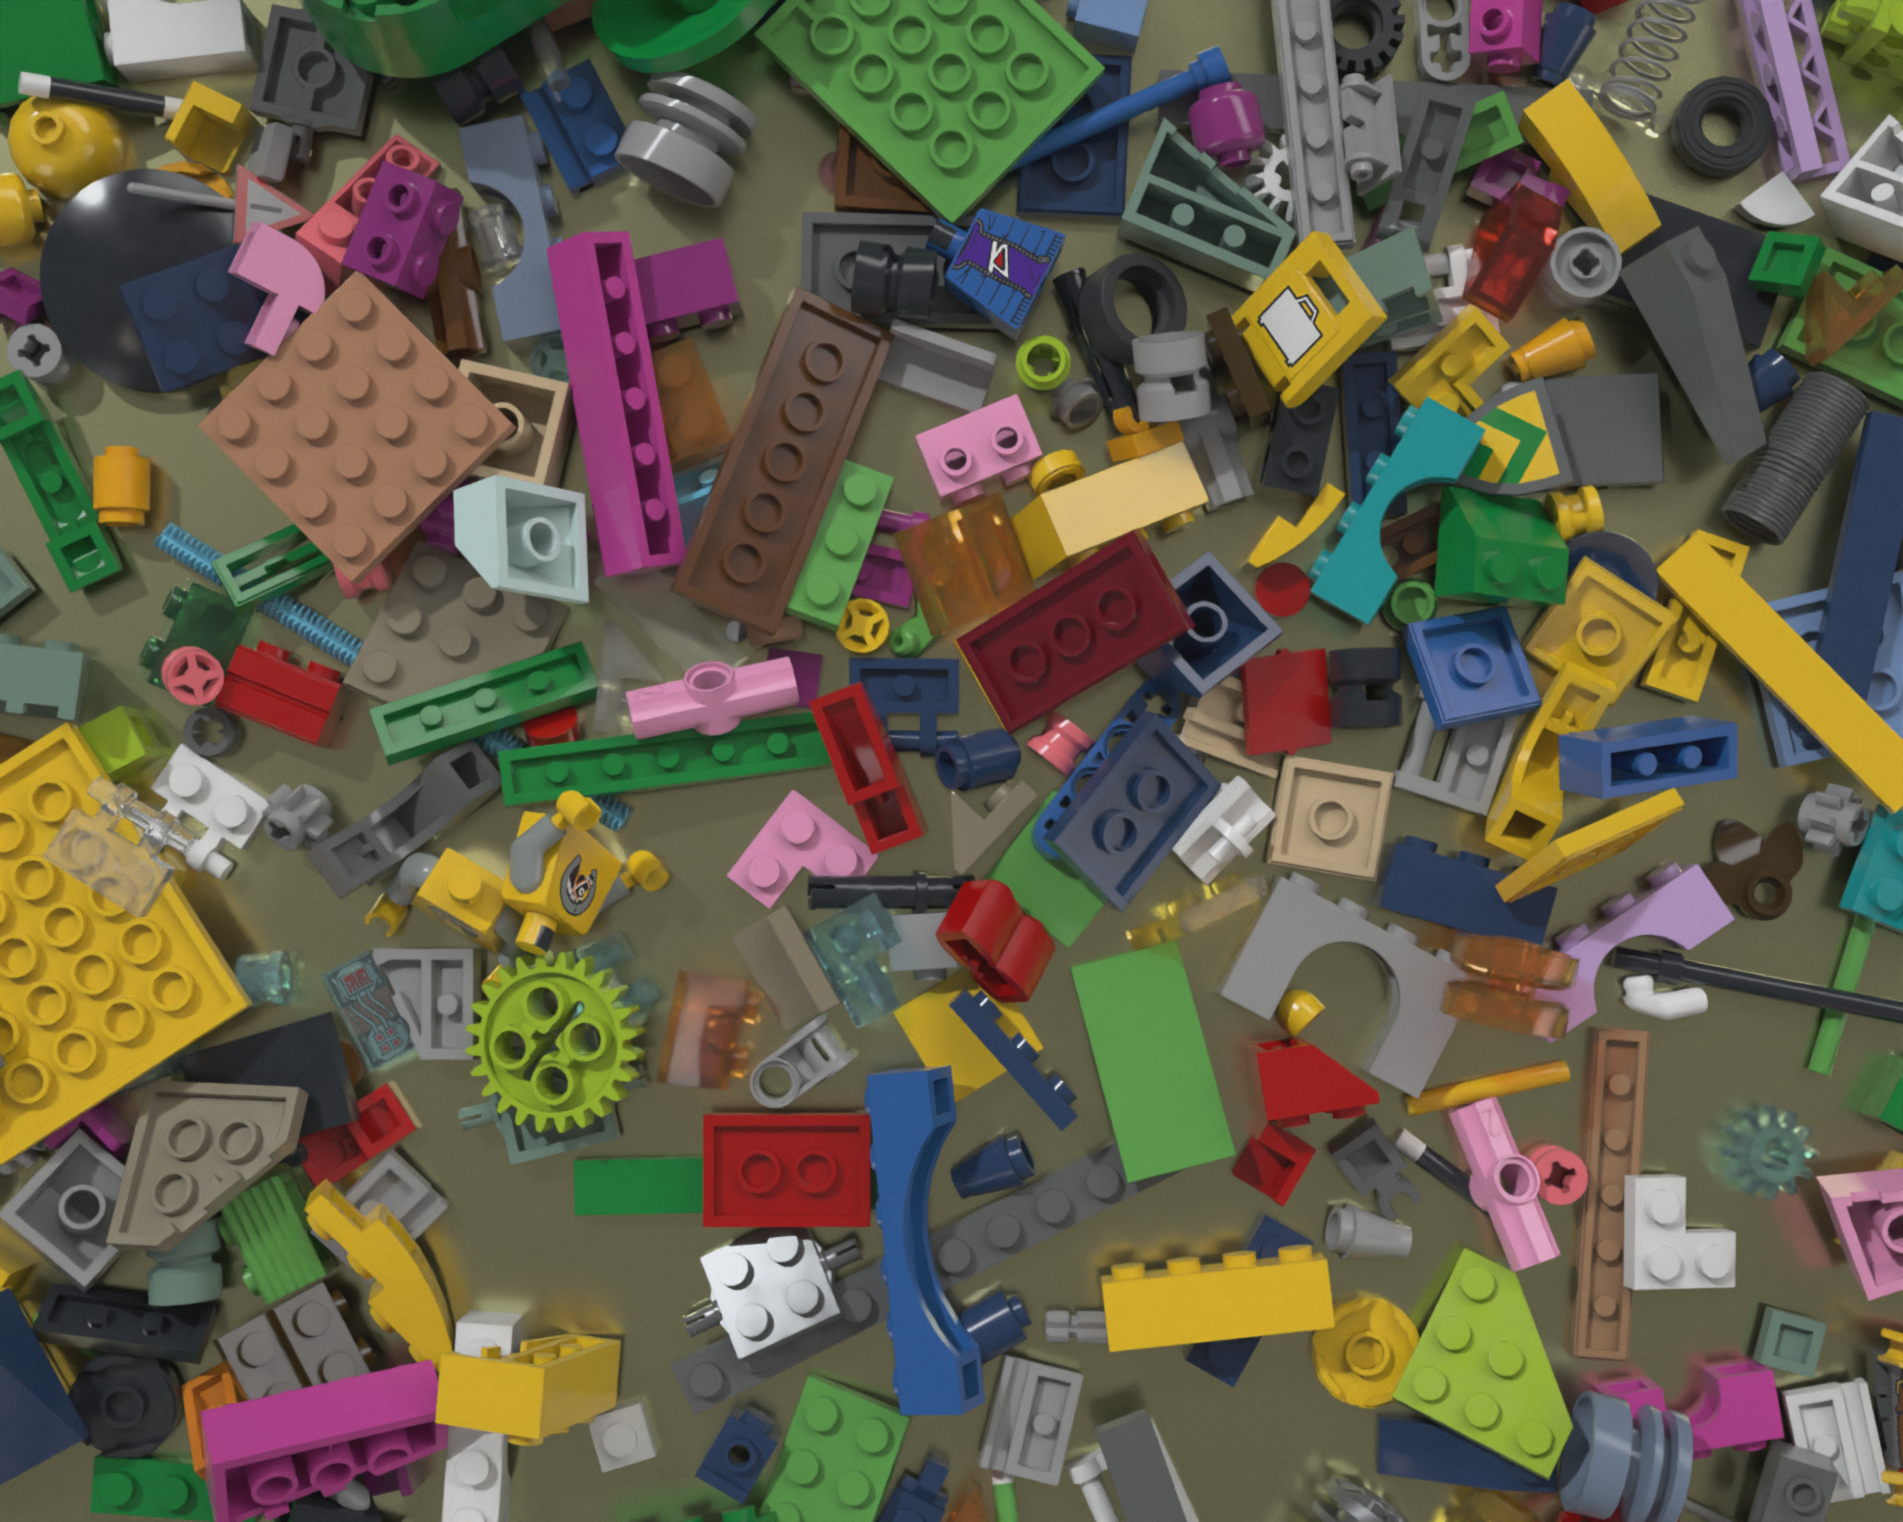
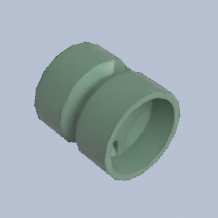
M218 1216L209 1218L168 1252L146 1251V1257L156 1261V1265L147 1271L150 1305H184L209 1301L223 1296L221 1264L212 1261L211 1255L220 1249Z

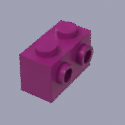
M383 160L341 264L354 271L362 272L373 280L423 300L428 286L437 275L438 261L448 236L458 224L459 209L464 197L438 181Z
M723 237L634 259L650 343L676 338L680 335L679 329L700 324L701 329L704 330L723 327L733 322V315L743 313L728 250Z

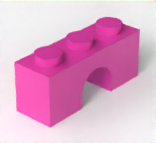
M1754 1360L1701 1368L1704 1381V1396L1699 1406L1686 1415L1690 1420L1693 1432V1460L1707 1458L1712 1455V1449L1732 1446L1737 1451L1759 1450L1767 1446L1766 1440L1784 1437L1772 1369ZM1648 1377L1593 1385L1594 1392L1624 1398L1630 1405L1632 1418L1639 1407L1645 1404L1656 1406L1661 1413L1667 1410L1663 1388Z

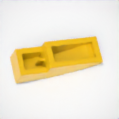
M1566 79L1523 110L1518 126L1519 131L1551 168L1548 177L1550 181L1570 191L1567 198L1568 203L1588 227L1598 228L1609 234L1618 245L1621 256L1660 229L1662 224L1627 160L1594 111L1569 79Z

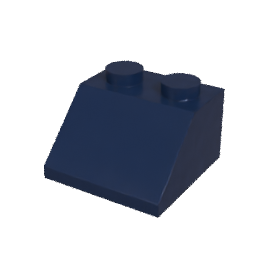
M1208 551L1170 580L1196 627L1138 660L1137 663L1152 680L1201 699L1279 638L1283 630L1213 554Z

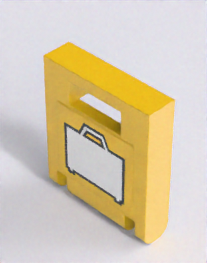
M1312 231L1231 316L1238 333H1242L1240 338L1243 345L1273 389L1283 392L1280 399L1287 408H1295L1305 402L1388 318L1330 235L1318 231ZM1331 275L1349 300V303L1339 314L1336 313L1311 276L1327 278Z

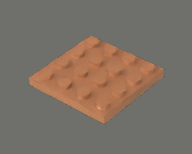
M357 270L321 304L316 314L312 313L279 345L275 356L270 354L198 424L208 437L356 585L517 429L362 272Z

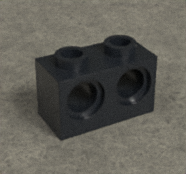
M1321 385L1305 402L1295 408H1287L1280 399L1283 392L1277 391L1255 495L1307 506L1318 497L1340 388Z

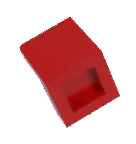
M1261 1116L1232 1166L1231 1173L1238 1179L1269 1196L1273 1202L1284 1207L1317 1149L1286 1129L1277 1128L1274 1122L1267 1121Z

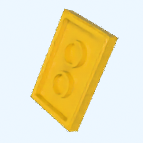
M1672 788L1560 837L1547 845L1495 885L1505 903L1508 901L1512 903L1626 851L1682 810L1684 802L1676 789Z

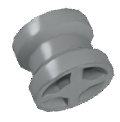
M27 324L18 328L11 335L7 344V357L10 365L15 370H22L26 377L44 386L57 385L64 382L73 373L76 365V358L63 345L55 331L41 324ZM40 344L41 349L37 352V355L31 357V354L38 347L37 345Z

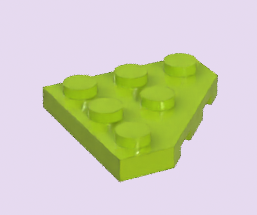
M1464 1248L1392 1395V1399L1549 1481L1573 1430L1571 1419L1516 1273Z

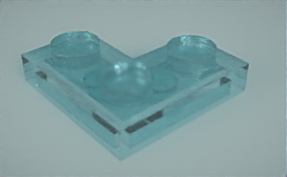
M875 892L804 932L805 937L857 1028L889 1013L901 1005L893 992L890 979L880 969L874 958L902 942L894 927L890 913L882 906Z

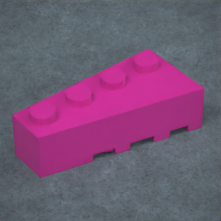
M432 1359L201 1411L206 1481L214 1522H242L261 1513H264L268 1521L290 1512L288 1502L321 1490L325 1498L345 1490V1485L355 1475L369 1470L377 1477L448 1448V1425L435 1423L438 1378Z

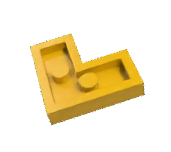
M1469 304L1400 368L1388 382L1409 406L1413 405L1420 409L1426 397H1429L1467 418L1484 403L1471 388L1470 384L1511 346L1476 306Z

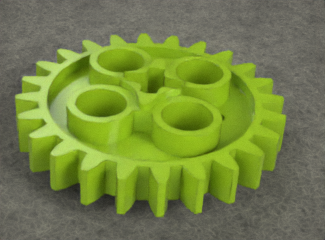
M551 949L544 956L536 955L535 961L529 954L516 958V969L510 965L497 969L501 983L491 981L481 986L490 1001L482 1000L471 1005V1008L482 1017L481 1022L466 1025V1031L479 1036V1043L466 1048L465 1052L472 1056H481L482 1064L475 1067L470 1073L472 1076L487 1075L490 1080L481 1092L483 1097L497 1092L502 1096L496 1110L499 1114L513 1107L517 1108L515 1124L518 1126L529 1122L535 1116L537 1132L550 1129L554 1121L559 1133L573 1129L574 1120L580 1128L586 1127L594 1123V1113L602 1118L613 1112L609 1099L619 1102L628 1097L629 1094L620 1081L631 1082L639 1078L640 1074L628 1065V1062L645 1056L644 1050L631 1045V1038L645 1033V1028L630 1025L628 1018L637 1013L640 1007L639 1005L623 1007L620 1000L627 993L628 985L611 989L608 984L614 970L608 968L593 974L595 958L592 956L581 958L576 966L573 950L559 952L556 960ZM546 988L552 990L557 997L558 1009L555 1015L549 1013L544 1007L542 999ZM579 1001L583 1002L585 1006L583 1012L567 1026L578 1007ZM587 1023L595 1026L599 1031L601 1042L598 1050L591 1048L586 1043L584 1029ZM567 1026L565 1030L559 1034L555 1041L554 1035L550 1032ZM513 1032L520 1034L524 1039L526 1049L523 1058L516 1055L512 1050L510 1043ZM555 1041L559 1050L544 1055ZM542 1057L531 1076V1080L526 1077L527 1070L533 1062ZM555 1067L561 1069L567 1077L568 1088L565 1093L559 1091L553 1084L552 1072Z

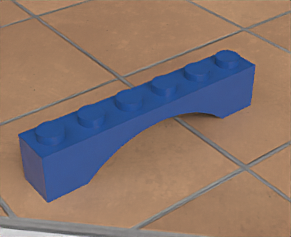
M951 1065L891 1069L867 1075L868 1086L865 1090L864 1103L866 1111L871 1117L873 1143L870 1149V1162L877 1175L879 1198L876 1203L875 1213L877 1223L882 1229L884 1255L881 1262V1273L885 1284L888 1285L890 1311L887 1316V1332L889 1338L893 1341L896 1366L892 1377L893 1390L899 1398L900 1415H963L985 1403L980 1346L961 1324L945 1297L934 1268L928 1238V1197L932 1174L943 1143L957 1121Z

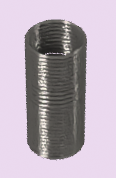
M1809 372L1805 375L1802 383L1799 384L1796 392L1793 393L1794 396L1791 397V401L1785 406L1782 415L1779 416L1776 424L1773 425V429L1770 430L1771 433L1767 434V444L1760 447L1759 451L1756 452V456L1752 458L1749 467L1741 475L1742 479L1738 480L1739 483L1736 484V488L1733 489L1730 497L1727 498V502L1721 507L1722 515L1727 522L1757 541L1774 546L1785 543L1784 540L1788 539L1787 535H1790V531L1793 530L1796 521H1799L1802 512L1805 511L1808 503L1811 502V497H1814V492L1818 491L1821 481L1825 480V476L1828 475L1831 466L1837 461L1840 452L1843 451L1846 443L1849 442V438H1852V434L1858 428L1860 420L1863 419L1866 411L1869 410L1868 400L1858 389L1831 374Z

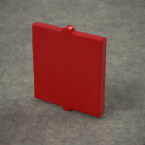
M1278 648L1275 654L1255 656L1240 667L1247 755L1278 751L1293 755L1296 753L1297 748L1332 743L1326 648L1291 652L1287 648Z

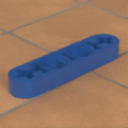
M1151 680L1143 683L1133 693L1035 821L1031 830V840L1034 849L1041 856L1049 860H1062L1043 839L1048 832V829L1044 826L1046 823L1053 826L1066 809L1059 806L1060 801L1064 800L1066 805L1069 806L1076 797L1077 781L1086 776L1092 777L1110 754L1108 750L1110 738L1118 734L1125 735L1133 723L1147 709L1148 704L1142 697L1144 696L1151 700L1156 695H1159L1165 700L1162 710L1167 716L1165 717L1160 713L1157 715L1170 728L1181 711V698L1176 689ZM1125 716H1129L1133 723L1125 721Z

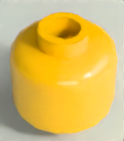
M16 173L0 174V248L28 244L35 237L34 223L45 222L38 189L27 190L23 179Z

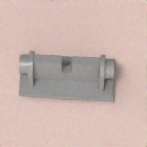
M1353 73L1346 75L1339 86L1342 118L1351 124L1344 129L1346 152L1344 168L1346 172L1351 174V179L1356 181L1357 195L1359 196L1366 194L1402 172L1393 76L1390 74L1371 84L1365 81L1363 75Z

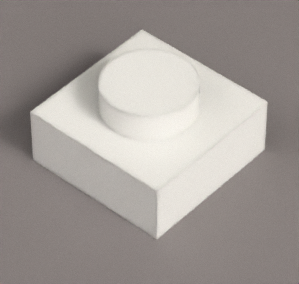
M643 1399L616 1406L596 1415L594 1421L588 1423L602 1473L653 1458L658 1452Z

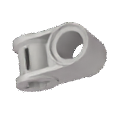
M825 1012L792 1034L784 1041L785 1044L764 1058L755 1067L750 1078V1089L754 1098L761 1105L769 1108H781L790 1104L815 1084L817 1086L856 1057L852 1050H845L827 1026L826 1023L829 1018ZM812 1038H815L818 1041V1043L824 1049L826 1054L829 1056V1059L824 1058V1056L818 1050L816 1045L813 1043ZM771 1066L784 1068L791 1077V1088L782 1096L768 1095L761 1087V1074Z

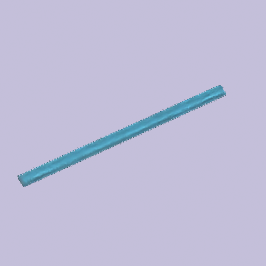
M170 523L162 531V534L155 539L154 547L159 546L161 551L165 549V554L171 553L172 558L176 557L178 562L182 560L183 565L188 564L190 569L194 567V572L199 571L201 576L205 574L207 580L211 578L212 583L217 581L216 584L220 587L222 583L212 570L211 562L218 559L221 553L215 552L216 549L212 547L209 549L210 546L207 544L203 546V541H198V538L195 537L192 538L193 535L189 533L186 535L187 531L181 530L180 527H175V524ZM241 567L231 572V575L234 578L249 570L245 569L243 571L244 567ZM258 582V583H256V584H254V585H252V586H249V587H247V588L241 590V592H243V591H245V590H248V589H250V588H252V587H254V586H256V585H258V584H260V583ZM283 594L257 606L259 612L262 611L264 615L268 614L270 619L274 617L275 622L280 621L279 624L281 626L285 625L288 630L291 628V631L293 633L297 632L299 637L303 635L302 638L304 640L308 639V642L310 644L314 643L315 647L320 646L322 651L326 650L325 652L328 655L331 654L333 658L337 657L339 662L343 660L344 665L351 667L364 641H360L357 644L359 640L357 637L352 641L353 634L349 633L346 637L345 635L348 631L343 630L340 633L342 628L339 626L335 630V623H331L328 626L330 622L328 619L323 623L322 621L325 617L320 615L317 619L319 613L314 612L311 615L312 609L309 608L306 612V605L299 608L301 602L297 601L294 605L293 603L296 599L291 598L288 601L290 595L285 594L282 597ZM502 729L473 738L479 748L481 747L484 752L487 751L489 755L494 756L496 759L498 758V751L525 748L524 745L526 743L522 741L521 744H518L519 737L512 740L514 734L507 737L509 731L505 730L504 733H501ZM609 795L607 798L605 796L591 798L602 810L599 823L605 824V827L611 828L616 833L623 827L633 810L628 812L630 806L623 809V802L617 805V798L611 801L612 795Z

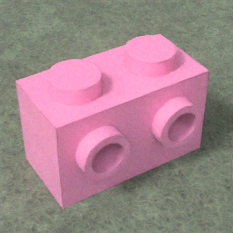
M1017 394L915 436L916 446L940 503L943 504L953 500L955 507L981 498L985 495L983 487L1003 479L1005 485L1009 486L1027 479L1028 475L1031 474L1030 469L1036 462L1042 459L1043 455Z

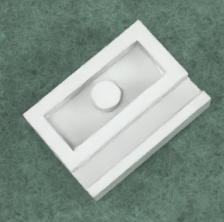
M1862 1377L1855 1378L1851 1382L1839 1384L1832 1382L1781 1391L1792 1445L1827 1455L1839 1474L1830 1503L1865 1497V1494L1881 1492L1882 1494L1891 1493L1889 1484L1883 1483L1881 1479V1473L1886 1471L1868 1385Z

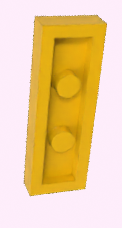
M1699 529L1691 533L1690 538L1697 532L1741 576L1750 547ZM1671 592L1666 608L1678 616V621L1649 658L1640 686L1691 704L1697 703L1719 640Z

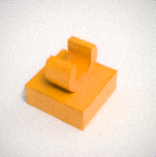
M1130 406L1113 411L1114 424L1125 435L1106 441L1112 461L1117 462L1146 455L1183 441L1184 437L1178 420L1161 423L1140 420L1137 423L1133 418Z

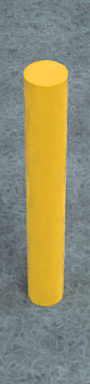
M1560 1060L1422 1091L1419 1098L1410 1094L1404 1095V1104L1408 1116L1412 1117L1479 1102L1495 1096L1497 1098L1570 1081V1071L1567 1062Z

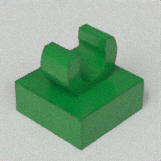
M1768 231L1748 280L1755 290L1775 292L1781 297L1803 299L1804 296L1807 297L1825 253L1826 246L1821 237Z

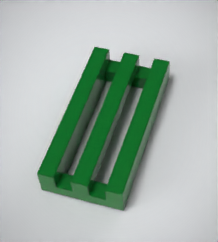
M292 524L212 561L211 565L216 577L220 579L227 596L231 598L235 610L238 614H241L334 570L333 562L313 542H309L286 554L277 555L265 561L264 564L239 576L232 577L231 572L307 537L295 524ZM320 554V556H318V557H316V558H314V559H312V560H309V561H307V562H305V563H303V564H301V565H299V566H297V567H294V568H292V569H290V570H288V571H286V572H284V573H282V574H280V575H277V576H275V577H273V578H271V579H269V580H267V581H265V582H262V583H260V584H258V585H256V586H254V587H252V588H250V589H248V590H245V591L241 592V590H243V589H245V588H247V587H249V586H252V585H254V584H256V583H258V582H260V581H262V580H264V579H267V578H269V577H271V576H273V575H275V574H277V573H279V572H281V571H284V570H286V569H288V568H290V567H292V566H294V565H296V564H299V563H301V562H303V561H305V560H307V559H309V558H311V557H314V556Z

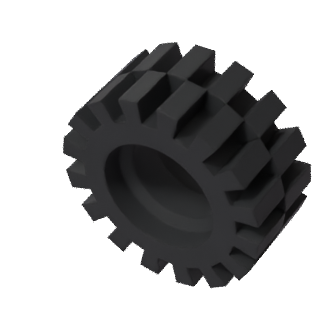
M1330 0L1332 25L1335 18L1340 14L1358 12L1370 21L1373 28L1371 42L1359 49L1346 48L1334 37L1338 76L1344 78L1346 75L1358 73L1363 75L1364 79H1369L1372 74L1377 77L1384 71L1387 64H1390L1404 36V33L1401 31L1405 25V15L1398 14L1401 7L1399 0Z

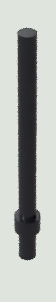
M1615 946L1613 949L1611 967L1653 975V979L1656 982L1677 986L1680 981L1903 1024L1902 1001L1686 960L1683 953L1660 949L1655 954Z

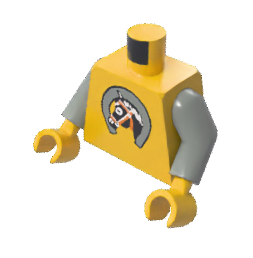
M573 790L565 791L560 795L556 803L558 813L555 815L552 813L524 811L517 837L510 846V862L501 891L502 900L525 917L515 940L516 946L536 955L544 956L547 954L555 933L580 937L588 933L594 919L605 908L631 894L629 888L636 883H639L646 891H655L663 887L669 878L668 872L660 865V861L651 852L645 850L634 852L627 861V871L621 874L619 871L623 863L586 832L598 823L602 810L591 798L583 797L578 791Z
M446 848L440 858L423 852L414 853L409 856L387 888V893L381 894L365 917L367 925L370 924L374 917L384 919L390 926L385 936L391 937L408 913L407 905L411 903L413 907L498 956L500 964L487 976L481 986L491 981L501 983L497 969L508 965L516 969V958L528 955L529 953L515 944L525 917L502 900L501 891L504 880L450 848Z

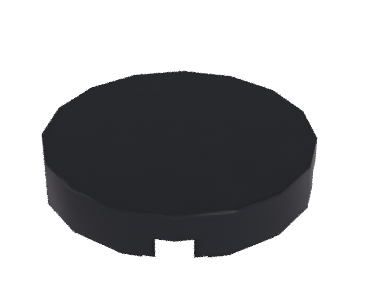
M104 1352L95 1356L77 1375L68 1394L90 1435L83 1439L82 1442L86 1446L91 1444L97 1450L103 1451L100 1455L110 1458L137 1459L155 1451L176 1429L183 1410L182 1389L174 1370L163 1359Z

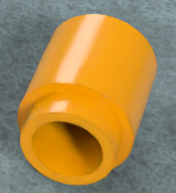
M105 447V455L93 457V511L99 512L100 525L111 527H141L145 525V514L150 513L151 460L139 457V448Z

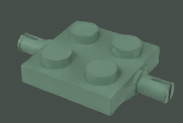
M596 1030L584 1032L586 1043L591 1048L598 1050L600 1045ZM555 1041L544 1055L559 1050ZM526 1047L513 1051L516 1055L523 1058ZM542 1057L533 1062L527 1070L526 1077L531 1080V1076ZM642 1064L633 1066L640 1075L645 1073ZM555 1067L552 1072L553 1084L559 1091L565 1093L568 1088L567 1077L561 1069ZM646 1076L631 1082L620 1081L627 1091L647 1087ZM498 1092L490 1095V1102L465 1108L461 1107L458 1111L459 1119L481 1114L480 1117L460 1122L463 1131L495 1123L505 1139L511 1165L616 1140L621 1137L615 1112V1101L611 1099L609 1100L613 1107L612 1113L602 1118L594 1113V1123L580 1128L574 1120L573 1129L564 1133L558 1132L555 1121L550 1129L537 1132L535 1116L525 1124L516 1125V1107L500 1114L496 1111L498 1103L502 1098Z

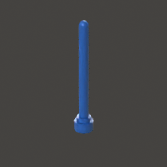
M1215 45L1197 53L1196 60L1188 63V70L1049 130L1009 172L1197 90L1199 93L1210 86L1232 82L1229 68L1220 48Z

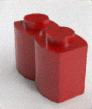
M994 879L964 882L935 933L942 948L953 959L968 968L974 981L988 995L1000 1003L1029 1002L1056 950L1052 939L1046 933L1045 926L1036 918L1023 914L1019 903L1014 898L1012 890L1004 883Z

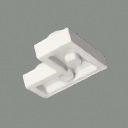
M1676 1174L1625 1175L1623 1286L1633 1290L1735 1287L1736 1232L1725 1228L1686 1229V1177Z

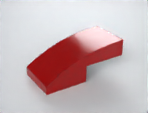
M387 1083L357 1101L361 1119L311 1133L298 1140V1143L305 1145L309 1152L308 1160L300 1166L314 1188L325 1179L334 1184L416 1130V1127Z

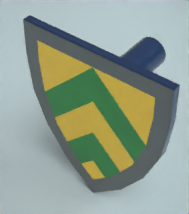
M1543 376L1516 385L1489 398L1467 416L1466 419L1486 429V432L1457 481V484L1490 495L1522 496L1550 490L1575 481Z

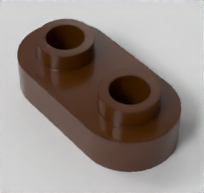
M1441 504L1429 505L1381 528V548L1388 549L1393 553L1394 563L1391 568L1398 576V581L1437 563L1438 544L1431 543L1426 538L1425 530L1428 525L1439 527Z

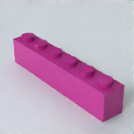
M629 231L581 232L547 248L546 251L604 574L606 578L653 572L679 565L686 548Z

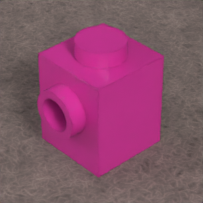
M1471 0L1468 53L1484 66L1488 72L1494 74H1512L1518 72L1522 65L1539 64L1543 0Z

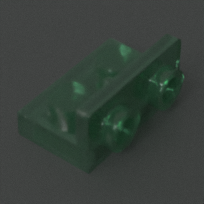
M185 578L181 588L173 585L164 600L160 615L167 617L158 637L153 635L148 637L139 655L137 665L144 667L141 677L147 683L168 691L162 681L161 668L165 658L173 650L182 646H196L206 650L219 661L225 676L255 608L238 614L230 597L188 578ZM188 666L183 670V673H182V674L177 675V676L183 675L184 672H185V670L188 668ZM213 700L203 704L202 706L210 707Z

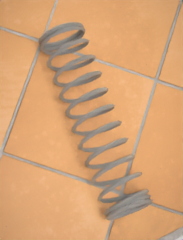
M1644 0L1636 5L1635 16L1637 20L1628 24L1626 30L1628 39L1623 41L1618 48L1620 58L1611 63L1609 69L1612 78L1603 82L1598 94L1601 105L1608 112L1617 117L1636 122L1646 121L1654 117L1657 110L1654 100L1660 99L1663 96L1660 88L1643 78L1616 76L1615 68L1619 63L1623 62L1630 70L1644 78L1653 81L1670 79L1671 73L1668 68L1655 60L1672 62L1679 59L1680 55L1676 48L1667 42L1680 43L1687 40L1688 35L1686 31L1676 23L1687 24L1695 21V13L1686 4L1695 5L1704 0ZM1653 3H1666L1677 6L1687 11L1691 17L1690 19H1681L1662 12ZM1648 4L1655 13L1665 19L1657 17L1641 18L1640 10L1644 5ZM1644 22H1655L1675 28L1682 33V38L1662 35L1651 29ZM1639 23L1644 30L1659 39L1651 37L1633 38L1631 32L1633 27ZM1637 42H1649L1663 46L1673 52L1674 57L1654 54L1644 49ZM1632 43L1637 50L1652 59L1640 56L1624 57V47ZM1628 61L1651 64L1664 71L1666 75L1655 76L1637 69ZM1621 81L1641 83L1652 88L1658 94L1656 96L1648 95L1641 89L1624 84ZM1607 93H1619L1633 97L1646 105L1650 111L1638 112L1623 108L1615 103Z

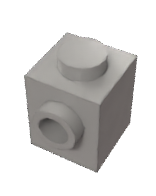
M948 911L887 916L891 972L913 970L914 980L947 978L946 968H956L957 961L942 948L935 933Z

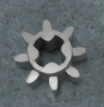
M284 783L266 800L269 806L262 811V815L267 818L264 821V829L268 837L282 849L293 851L304 844L311 851L330 835L327 829L334 824V820L329 817L332 813V807L327 797L317 788L305 784L299 785L292 791Z
M1828 783L1825 793L1816 791V793L1807 795L1798 813L1799 830L1807 833L1805 841L1813 843V849L1836 856L1840 855L1842 845L1848 847L1859 845L1868 831L1870 822L1869 809L1861 805L1863 799L1854 796V789Z

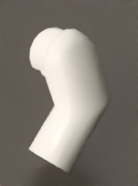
M1644 974L1628 976L1623 982L1626 996L1622 998L1630 1010L1662 1020H1673L1703 1014L1708 1007L1707 996L1700 987L1667 993L1654 992L1653 978L1650 975Z

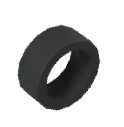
M1140 252L1121 255L1103 265L1088 276L1080 292L1079 315L1085 334L1095 349L1108 359L1126 365L1134 364L1132 340L1139 337L1129 331L1117 315L1113 301L1116 281L1122 279L1132 283L1141 290L1147 299L1153 316L1152 332L1150 335L1184 331L1187 321V302L1184 291L1172 270L1156 257Z

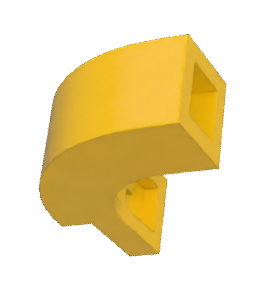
M1564 661L1543 698L1540 697L1542 705L1535 712L1529 713L1506 761L1490 805L1486 822L1485 841L1527 861L1548 845L1563 820V797L1565 791L1560 790L1559 735L1594 730L1616 693L1615 682L1572 662Z

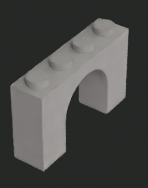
M1292 872L1289 880L1282 876H1274L1215 992L1270 1021L1297 967L1311 952L1326 944L1342 941L1353 942L1366 948L1380 961L1386 971L1390 983L1391 999L1386 1018L1360 1069L1419 1098L1479 982V979L1465 973L1469 963L1440 948L1436 956L1417 948L1416 945L1420 937L1393 923L1389 924L1386 931L1367 921L1371 914L1369 910L1346 898L1341 897L1338 905H1335L1318 896L1322 889L1321 885L1296 872Z

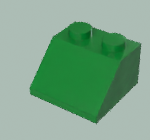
M1450 486L1442 487L1434 597L1525 609L1566 604L1569 548L1539 500L1509 495H1490L1476 490Z

